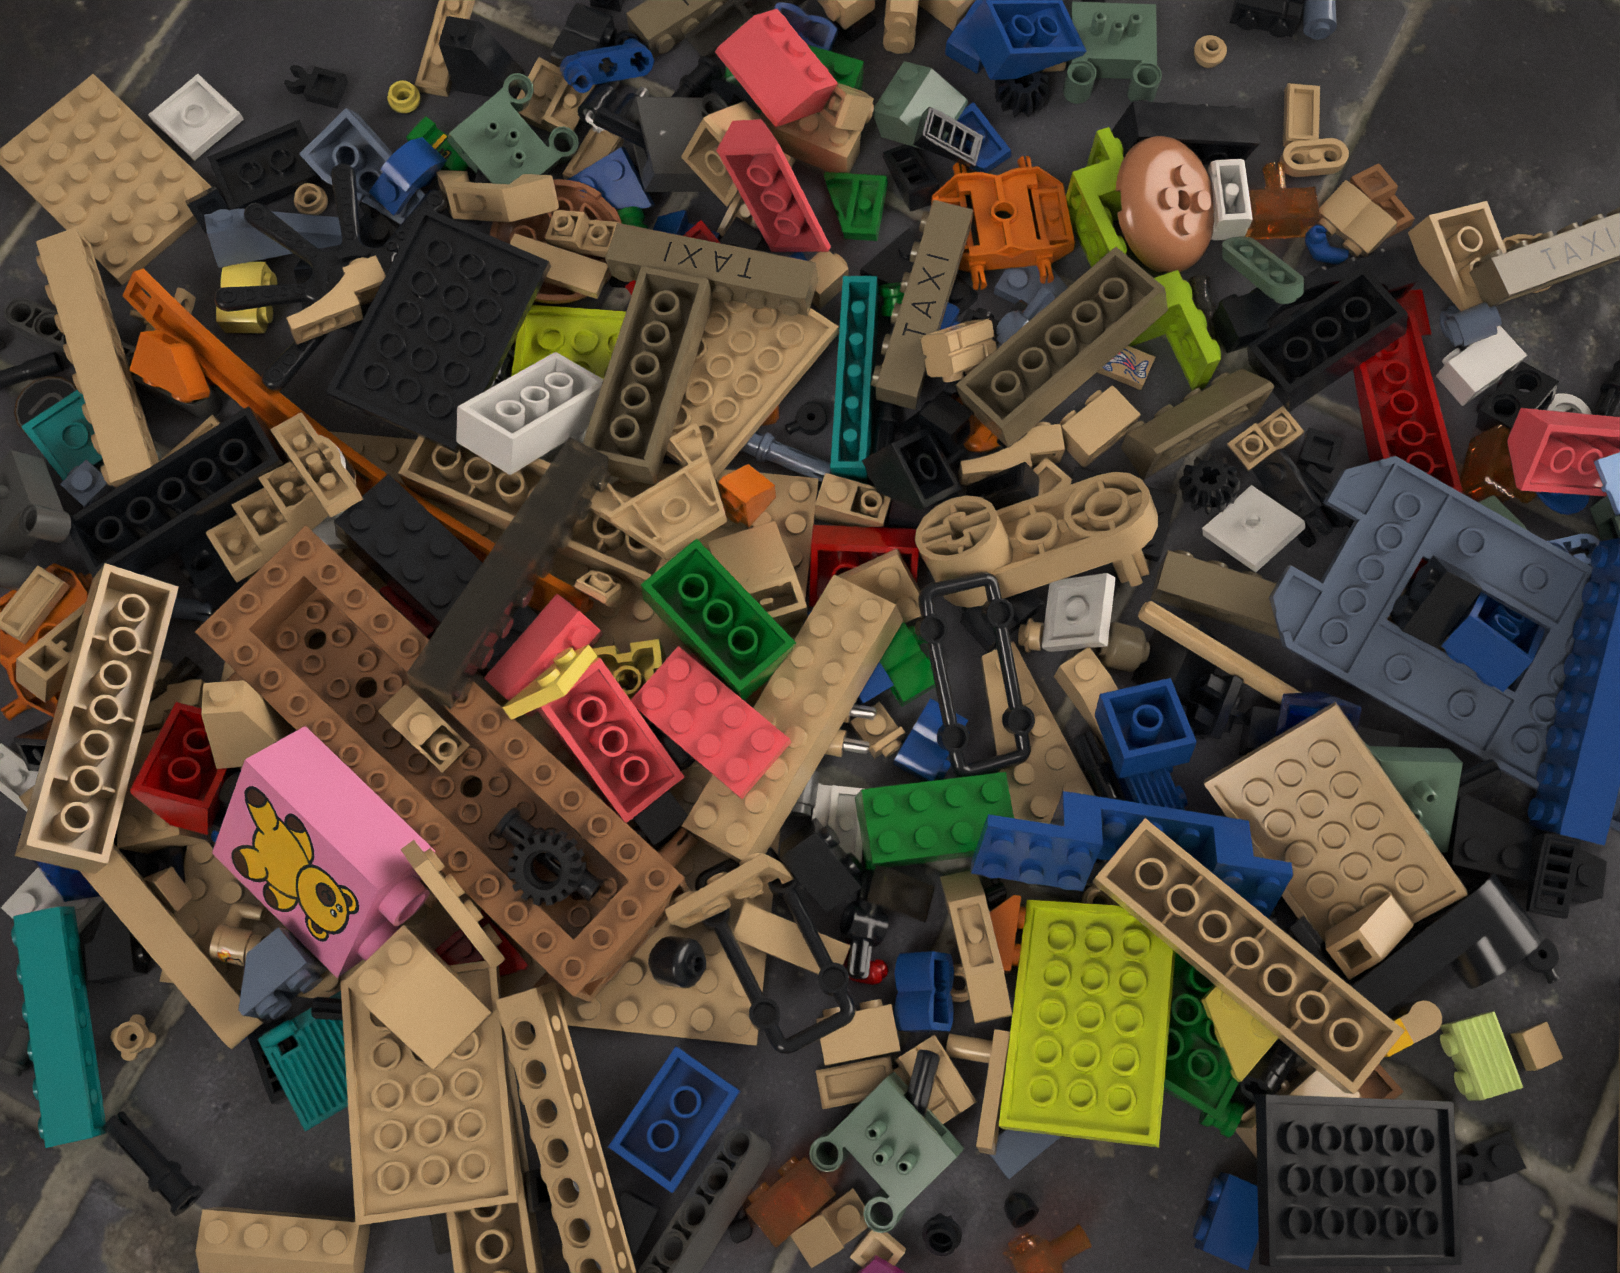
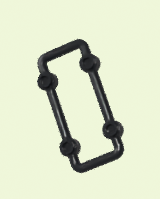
M977 572L924 586L918 596L921 617L915 624V634L921 642L927 644L943 723L937 732V743L943 750L948 751L953 772L959 777L976 776L1024 763L1031 753L1029 732L1034 727L1035 717L1032 710L1023 706L1008 631V625L1014 617L1012 604L1002 598L999 582L989 572ZM984 586L987 601L981 609V617L986 625L993 627L1008 702V708L1003 714L1002 723L1009 733L1014 734L1016 750L966 764L963 750L969 743V732L964 725L957 723L941 643L947 636L948 626L945 619L935 613L933 598Z
M769 847L766 855L780 861L774 849ZM729 858L704 870L695 880V891L708 885L707 880L721 872L729 873L738 868L740 864ZM794 875L793 880L784 884L781 883L779 878L769 882V889L774 895L783 897L820 969L818 975L820 989L828 996H834L840 1011L789 1038L784 1037L778 1025L781 1016L779 1006L774 1000L764 997L728 924L730 921L729 908L701 921L706 928L715 931L751 1003L749 1009L751 1024L755 1029L765 1032L772 1047L782 1054L796 1052L846 1026L853 1020L856 1011L854 1001L847 989L849 986L848 971L843 965L832 961L795 890L797 878Z

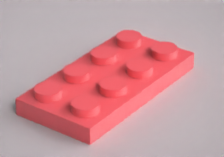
M679 646L631 699L633 705L643 716L740 799L746 796L791 744L790 738Z

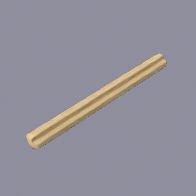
M1153 601L1145 602L1138 613L1140 620L1230 675L1243 679L1245 684L1291 712L1310 717L1324 709L1315 700Z

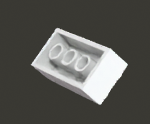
M554 352L457 407L456 442L509 475H512L588 428L604 379Z

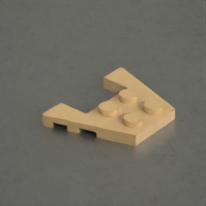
M697 423L669 438L670 446L685 464L684 468L626 503L622 501L604 477L577 493L581 504L665 560L687 547L696 538L700 539L726 523V514Z

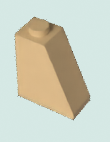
M746 101L705 116L681 156L726 207L733 202L739 191L716 150L732 121L761 119L759 114Z
M244 680L203 683L201 715L216 769L242 767L245 759L296 731L284 717Z

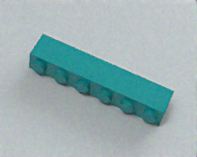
M843 276L830 468L832 475L868 484L869 477L862 460L869 457L871 452L874 386H871V381L876 367L880 300L877 276Z
M58 906L13 916L14 926L11 930V937L14 945L18 948L19 964L17 965L16 972L18 981L23 985L25 1001L22 1004V1015L29 1027L30 1039L27 1044V1052L30 1060L34 1063L35 1078L32 1088L35 1098L39 1100L41 1114L38 1120L39 1135L44 1139L45 1148L105 1134L103 1126L106 1120L75 906Z

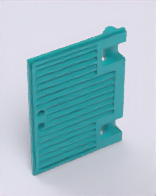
M341 991L329 998L341 999ZM310 1008L295 1018L287 1020L264 1033L258 1039L305 1132L348 1107L342 1020L313 1018ZM294 1035L299 1046L283 1055L277 1044Z

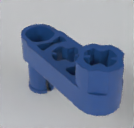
M635 38L625 40L623 45L582 51L567 56L560 64V72L565 81L577 92L585 93L591 89L592 85L647 75L652 70L654 58L645 45ZM639 52L642 56H637L639 60L633 63L631 57L635 59L634 54ZM608 57L614 63V66H609L611 70L605 73L598 66L599 63L603 64L602 59Z

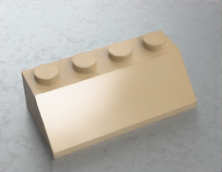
M230 1207L202 1209L195 1251L199 1273H364L371 1224L356 1226L355 1218Z

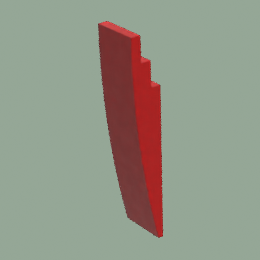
M1414 309L1405 310L1408 313L1406 334L1353 369L1369 461L1371 463L1397 456L1463 493ZM1421 559L1410 579H1415L1419 569L1428 562Z

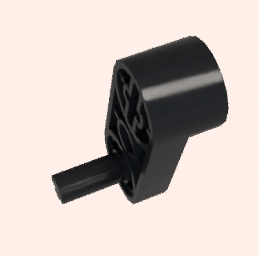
M1488 873L1466 885L1467 896L1414 923L1411 930L1381 962L1350 980L1328 953L1325 942L1304 916H1301L1283 929L1286 934L1384 1014L1447 965L1453 969L1467 988L1473 989L1493 980L1512 968L1535 950L1545 938V934L1494 873Z

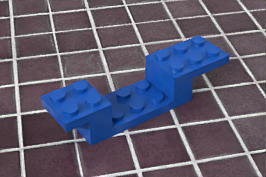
M1067 791L1062 792L1050 824L988 814L971 861V874L1021 881L1027 884L1059 887L1064 890L1083 891L1096 859L1110 860L1146 818L1267 918L1270 917L1293 877L1291 862L1254 857L1248 820Z

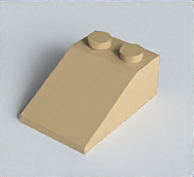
M1484 201L1427 216L1408 232L1419 263L1460 311L1483 303L1469 272L1482 264L1480 259L1485 255L1501 249L1503 254L1507 252L1488 202Z
M406 925L397 930L344 981L362 1003L432 1070L438 1068L493 1013L415 929Z

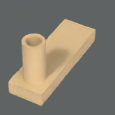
M994 1029L993 1040L951 1033L947 1040L946 1053L949 1057L989 1063L976 1144L980 1153L996 1155L1010 1032Z

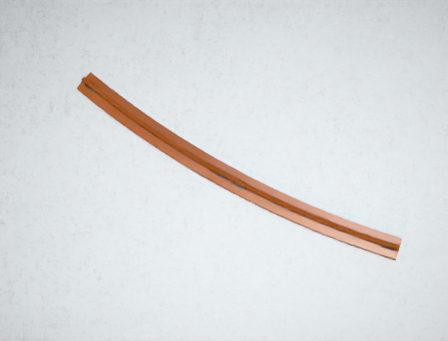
M144 268L133 271L122 296L156 330L163 329L191 344L202 372L243 408L249 406L267 424L269 429L302 412L318 435L330 439L352 464L353 469L358 470L369 478L367 482L356 474V487L361 496L387 475L383 470L316 422L279 391L268 389L263 384L262 377L206 329ZM141 288H143L151 296V298ZM398 482L525 604L542 612L555 595L558 594L574 604V607L583 615H586L593 608L594 602L589 599L590 596L502 548Z

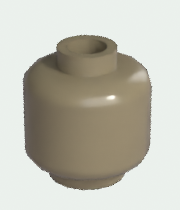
M1112 622L1110 623L1108 645L1105 647H1095L1093 652L1098 656L1104 667L1133 672L1141 663L1147 660L1150 645L1146 642L1145 633L1141 628Z

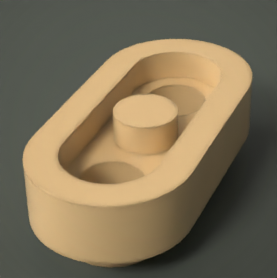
M1335 138L1294 141L1285 147L1280 157V166L1286 174L1292 177L1335 174L1344 167L1349 157V151L1342 141ZM1325 157L1330 158L1332 162L1326 161ZM1292 160L1298 161L1300 164H1296Z

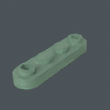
M1240 236L1223 241L1222 258L1267 296L1274 299L1275 302L1289 304L1303 295L1304 277L1255 239Z

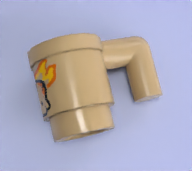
M240 901L232 903L224 924H220L213 934L209 950L210 960L245 967L247 953L266 936L259 935L253 930L239 928L242 918L263 921L266 907Z

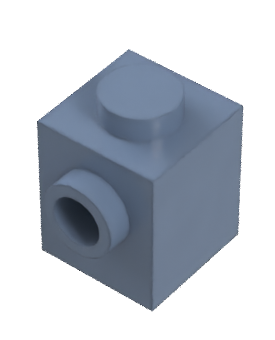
M87 460L80 466L73 468L68 473L67 478L60 483L84 507L89 506L116 489L113 485L109 486L104 480L102 473Z

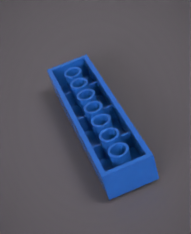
M1620 538L1599 541V545L1592 553L1591 566L1593 569L1590 581L1587 582L1582 592V602L1584 605L1581 617L1577 619L1573 628V638L1575 641L1572 653L1568 655L1564 663V674L1566 677L1563 689L1559 691L1555 699L1557 713L1554 725L1549 728L1546 735L1548 749L1545 761L1540 764L1537 771L1539 785L1536 797L1531 800L1528 807L1530 825L1541 830L1604 846L1620 787Z

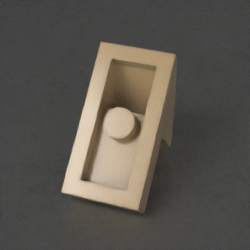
M854 1188L847 1191L790 1233L791 1238L811 1268L842 1250L846 1243L868 1228L863 1215L865 1205Z

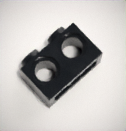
M1521 361L1513 371L1508 370L1503 374L1497 384L1498 389L1492 395L1486 394L1476 407V412L1478 413L1476 428L1508 446L1507 440L1520 408L1545 410L1555 398L1559 381ZM1519 389H1526L1530 392H1522ZM1499 413H1504V414H1507V415H1509V416H1507V417H1502V416H1499V415H1497V414H1499Z

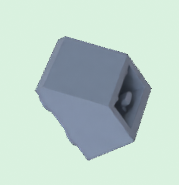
M278 927L246 955L238 1010L243 1016L266 1020L272 1018L274 1020L290 1009L292 1006L290 1001L300 992L305 994L314 989L322 981L321 975L328 969L289 930Z

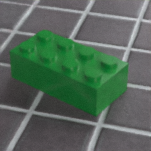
M1006 772L861 789L855 797L865 870L973 857L988 814L1014 818Z

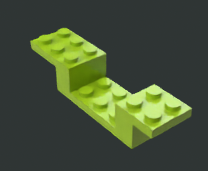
M1109 127L1096 131L1087 166L1072 172L1066 193L1072 228L1091 267L1115 247L1124 254L1127 253L1124 239L1120 235L1117 236L1113 228V221L1118 220L1117 212L1122 211L1121 192L1116 191V181L1124 159L1123 147L1120 140L1114 138ZM1175 270L1154 278L1165 287L1168 311L1128 346L1131 347L1166 334L1192 391L1197 388L1204 389L1221 360V350L1217 341L1211 339L1206 329L1207 323L1203 312L1197 310L1192 300V290L1186 280L1183 281L1179 271Z

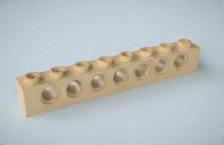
M548 983L497 999L498 1019L506 1035L509 1046V1059L515 1068L520 1087L519 1096L526 1108L530 1123V1136L536 1145L541 1163V1177L547 1185L552 1203V1217L558 1225L563 1244L562 1253L569 1265L570 1273H636L556 983ZM531 1024L535 1029V1036L531 1032ZM541 1062L546 1068V1075L542 1071ZM552 1102L556 1105L557 1114L552 1108ZM562 1140L567 1145L568 1153L565 1151L563 1147ZM573 1180L577 1183L579 1192L575 1189ZM584 1220L588 1223L590 1231L586 1228ZM595 1261L599 1263L601 1271L597 1268Z

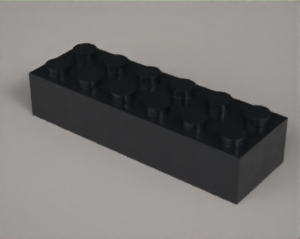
M248 406L70 517L71 528L69 534L93 578L105 563L141 575L206 534L205 532L235 516L237 513L232 504L264 488L258 477L288 463V460L267 424Z
M387 474L362 496L363 500L352 505L334 520L336 537L485 677L538 615L393 477Z

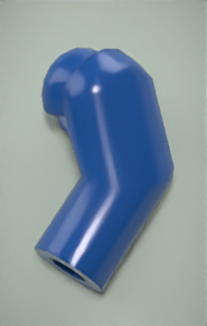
M1312 226L1305 234V244L1314 260L1339 265L1348 258V249L1330 246L1325 235L1327 230L1323 226Z

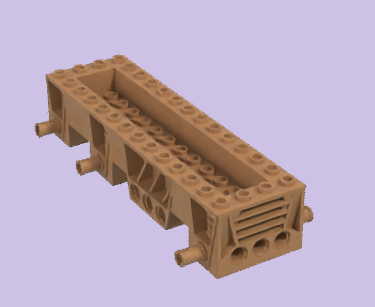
M307 526L303 527L211 615L195 633L235 671L226 681L244 680L296 730L306 726L435 850V854L445 866V868L439 871L445 878L451 874L463 891L547 971L532 988L555 982L558 992L564 987L573 997L577 996L591 1002L668 919L665 909L675 904L674 900L679 895L690 891L684 881L685 877L675 867L698 842L691 835H688L684 828L680 827L679 831L659 852L652 848L568 769L573 759L561 743L552 752L547 750L515 719L511 720L499 704L369 585L364 577L371 569L359 557L355 555L349 562H346ZM318 632L325 633V644L319 649H310L308 645L310 637ZM368 680L376 681L378 686L376 693L369 698L360 697V686ZM405 684L470 745L443 773L418 749L413 747L378 712ZM478 778L482 781V791L476 797H466L463 793L464 784L469 779ZM516 807L521 812L520 816L535 828L542 827L544 830L555 829V833L563 831L568 833L566 836L568 840L574 838L578 842L575 845L577 851L583 849L585 854L581 857V862H586V869L598 879L604 881L598 893L590 901L585 899L575 900L570 894L564 900L557 901L553 905L546 906V902H543L541 905L533 904V898L527 901L521 898L524 892L521 889L515 892L512 885L516 883L515 878L509 879L508 872L513 869V866H508L509 858L514 856L512 851L515 846L503 837L498 839L493 835L496 826L508 811ZM534 860V871L540 879L548 882L558 879L547 868ZM424 884L430 891L424 903L433 909L439 900L428 886Z

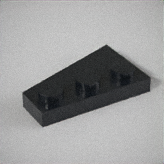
M908 228L860 269V275L877 276L878 281L883 284L902 282L904 273H911L914 265L913 262L909 261L915 241L921 242V239ZM957 274L948 302L960 309V316L977 301L978 293Z

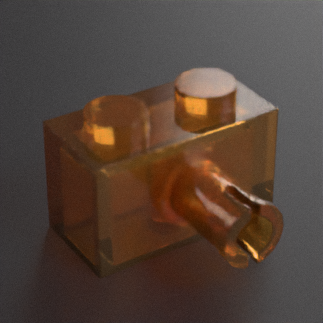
M1274 162L1265 165L1262 172L1266 189L1249 190L1253 220L1249 228H1247L1248 231L1245 237H1251L1255 240L1305 237L1306 232L1317 223L1320 217L1316 188H1287L1284 164L1277 162V170H1275Z
M1498 424L1470 439L1460 476L1462 494L1476 502L1491 495H1494L1501 503L1515 497L1520 502L1527 504L1537 495L1535 491H1522L1516 488L1507 443L1511 430Z
M795 1155L777 1170L781 1175L780 1179L771 1187L766 1182L762 1183L747 1197L752 1204L746 1208V1212L775 1248L836 1194L806 1155L800 1161Z
M1077 1224L1074 1228L1050 1242L1047 1238L1044 1239L1037 1234L1029 1235L1028 1232H1025L1007 1243L1010 1249L1005 1251L1003 1255L1013 1273H1064L1062 1263L1084 1250L1092 1248V1245L1081 1225Z

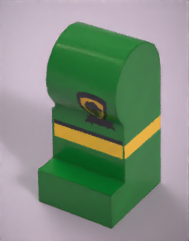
M425 116L406 136L408 142L423 137L447 160L441 170L466 171L469 168L467 163L447 142L448 135L439 130L436 123Z

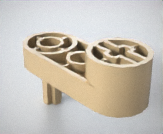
M1111 472L1082 480L999 510H995L992 503L982 497L966 495L951 498L935 506L923 517L916 529L915 543L935 582L977 572H989L997 578L1003 599L1109 563L1113 564L1119 581L1121 583L1129 581L1131 587L1143 583L1141 577L1149 575V567L1142 548L1152 540L1156 532L1158 513L1149 489L1142 479L1131 473ZM984 586L943 596L944 599L953 605L967 608L982 606L987 601Z

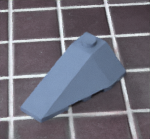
M345 108L299 153L320 178L331 185V171L333 167L338 164L350 165L356 175L357 200L362 201L399 224L404 222L426 195L422 188L417 189L400 214L393 216L369 193L383 172L380 168L393 153L360 115L348 108Z
M220 209L211 214L204 215L207 235L218 268L293 254L247 223L244 219L245 209ZM273 212L318 249L341 245L342 243L338 217Z

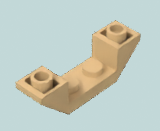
M439 170L436 172L440 189L446 194L449 202L447 209L453 219L513 222L556 211L559 208L552 175L523 174L510 184L470 182L467 171Z
M971 870L940 877L966 979V989L975 1024L1012 1016L1004 969L979 876L971 874Z

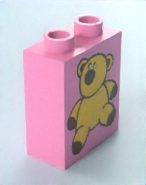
M304 726L244 760L212 854L338 978L363 959L366 961L400 929V924L417 912L430 894V891L421 883V877L400 849L415 840L423 852L429 848L434 853L435 850L318 737Z

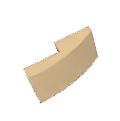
M556 210L553 212L545 240L547 243L567 250L606 258L616 225L620 222L590 220L585 212Z
M1282 406L1260 423H1254L1227 443V446L1249 472L1278 449H1285L1302 437L1305 431L1286 408Z
M593 570L577 579L574 584L577 590L608 607H617L628 601L633 588L624 584L618 576Z

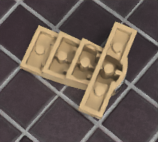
M302 412L270 429L290 459V462L258 477L264 488L232 504L237 515L205 532L236 582L241 581L263 567L303 527L307 526L312 531L326 517L330 516L332 518L363 500L356 487V474L352 464L330 439L316 433Z

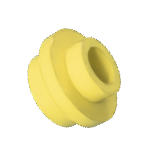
M402 80L391 85L387 99L390 107L395 112L404 114L414 111L419 106L421 96L416 86Z

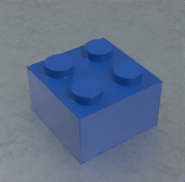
M1171 678L1099 695L1095 718L1118 779L1189 763L1197 742Z

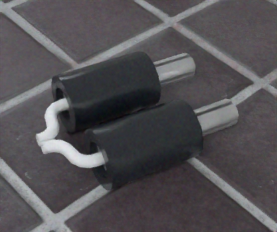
M619 81L596 84L578 107V116L584 123L593 126L592 130L594 132L600 133L604 130L593 123V119L599 107L609 110L617 97L615 89L618 87ZM640 87L635 94H627L613 112L626 118L635 97H648L649 91L644 87Z

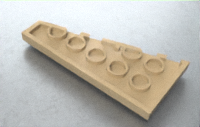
M1013 641L1011 646L1023 706L1032 710L1035 724L1029 732L1031 743L1029 758L1020 765L998 770V773L1006 772L1015 819L1050 824L1063 791L1095 795ZM996 649L981 657V666L990 711L992 737H994L996 756L1015 751L1016 743L1014 734L1009 733L1002 723V717L1008 708V702Z

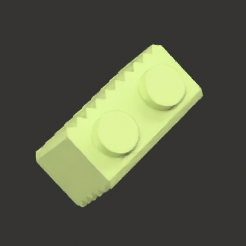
M1495 1011L1477 1014L1441 1025L1443 1034L1440 1035V1042L1447 1056H1452L1454 1067L1457 1069V1072L1454 1073L1456 1086L1468 1101L1485 1100L1523 1088Z

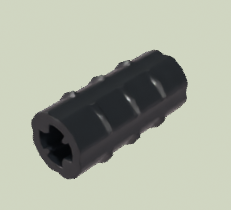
M1278 1038L1243 1081L1240 1082L1242 1093L1253 1102H1256L1255 1094L1275 1095L1282 1088L1281 1084L1284 1079L1289 1076L1291 1067L1297 1063L1298 1054Z

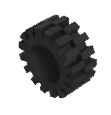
M547 829L544 832L540 830L522 840L512 851L514 856L509 858L508 866H513V869L508 872L509 879L515 878L516 883L512 887L515 892L519 889L524 892L521 898L525 901L533 898V904L541 905L543 902H546V906L553 905L557 901L560 902L578 888L577 885L583 881L585 875H582V871L586 869V862H581V857L585 854L583 849L577 851L575 845L578 842L574 838L571 840L566 838L568 833L563 831L555 833V829ZM547 852L557 857L561 865V873L557 880L548 882L536 875L533 864L539 853Z

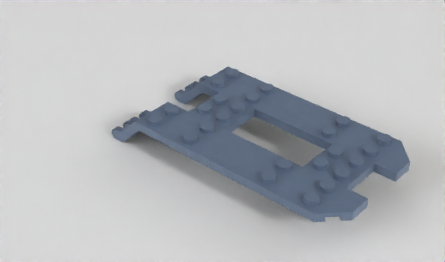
M1397 456L1342 470L1323 503L1353 519L1354 522L1322 579L1318 581L1289 565L1286 566L1269 596L1282 647L1483 761L1493 759L1502 772L1537 791L1539 785L1537 771L1540 764L1545 761L1548 749L1546 735L1549 728L1554 725L1557 713L1555 699L1559 691L1563 689L1566 677L1564 674V663L1568 655L1572 653L1575 641L1573 638V628L1577 619L1581 617L1584 605L1582 602V592L1587 582L1590 581L1593 567ZM1434 555L1469 573L1483 589L1482 593L1545 628L1533 662L1517 677L1511 689L1507 688L1502 692L1495 686L1490 687L1484 684L1477 677L1476 672L1464 663L1459 664L1453 661L1447 653L1401 631L1397 625L1387 620L1393 610L1394 603L1401 596L1421 559L1429 562ZM1620 787L1609 829L1620 833Z

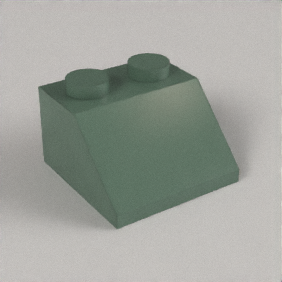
M904 61L874 106L873 116L882 138L917 147L913 145L921 115L928 107L936 109L957 121L967 106L968 101L967 98L932 68ZM933 127L931 134L936 136L938 129ZM944 131V135L942 138L943 141L948 136V132Z

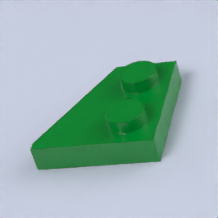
M824 172V179L844 238L877 241L888 187L887 176Z

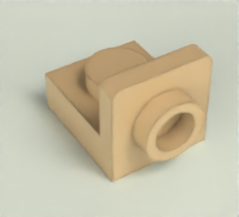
M879 701L872 706L876 708L874 720L856 717L850 721L851 727L861 741L869 742V752L874 759L882 754L887 758L897 752L903 745L901 741L906 733L902 726L898 728Z

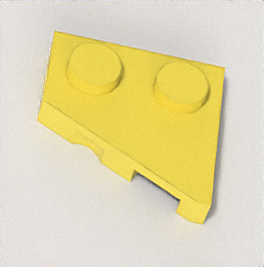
M589 644L575 651L572 647L563 650L553 659L554 663L503 706L504 711L512 720L564 697L594 659H596L597 655Z
M1214 984L1201 1001L1208 1018L1212 1020L1215 1026L1214 1033L1220 1047L1224 1048L1232 1068L1230 1072L1237 1082H1242L1276 1042L1278 1037Z

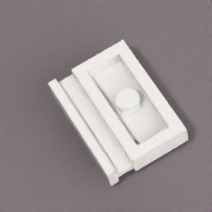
M818 783L816 806L812 811V820L817 818L823 827L826 825L830 826L840 840L839 846L846 854H854L861 863L863 848L855 797L862 788L828 786Z

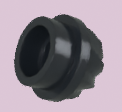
M939 1213L935 1217H931L924 1224L922 1237L927 1249L937 1256H948L960 1245L962 1232L952 1216H945Z

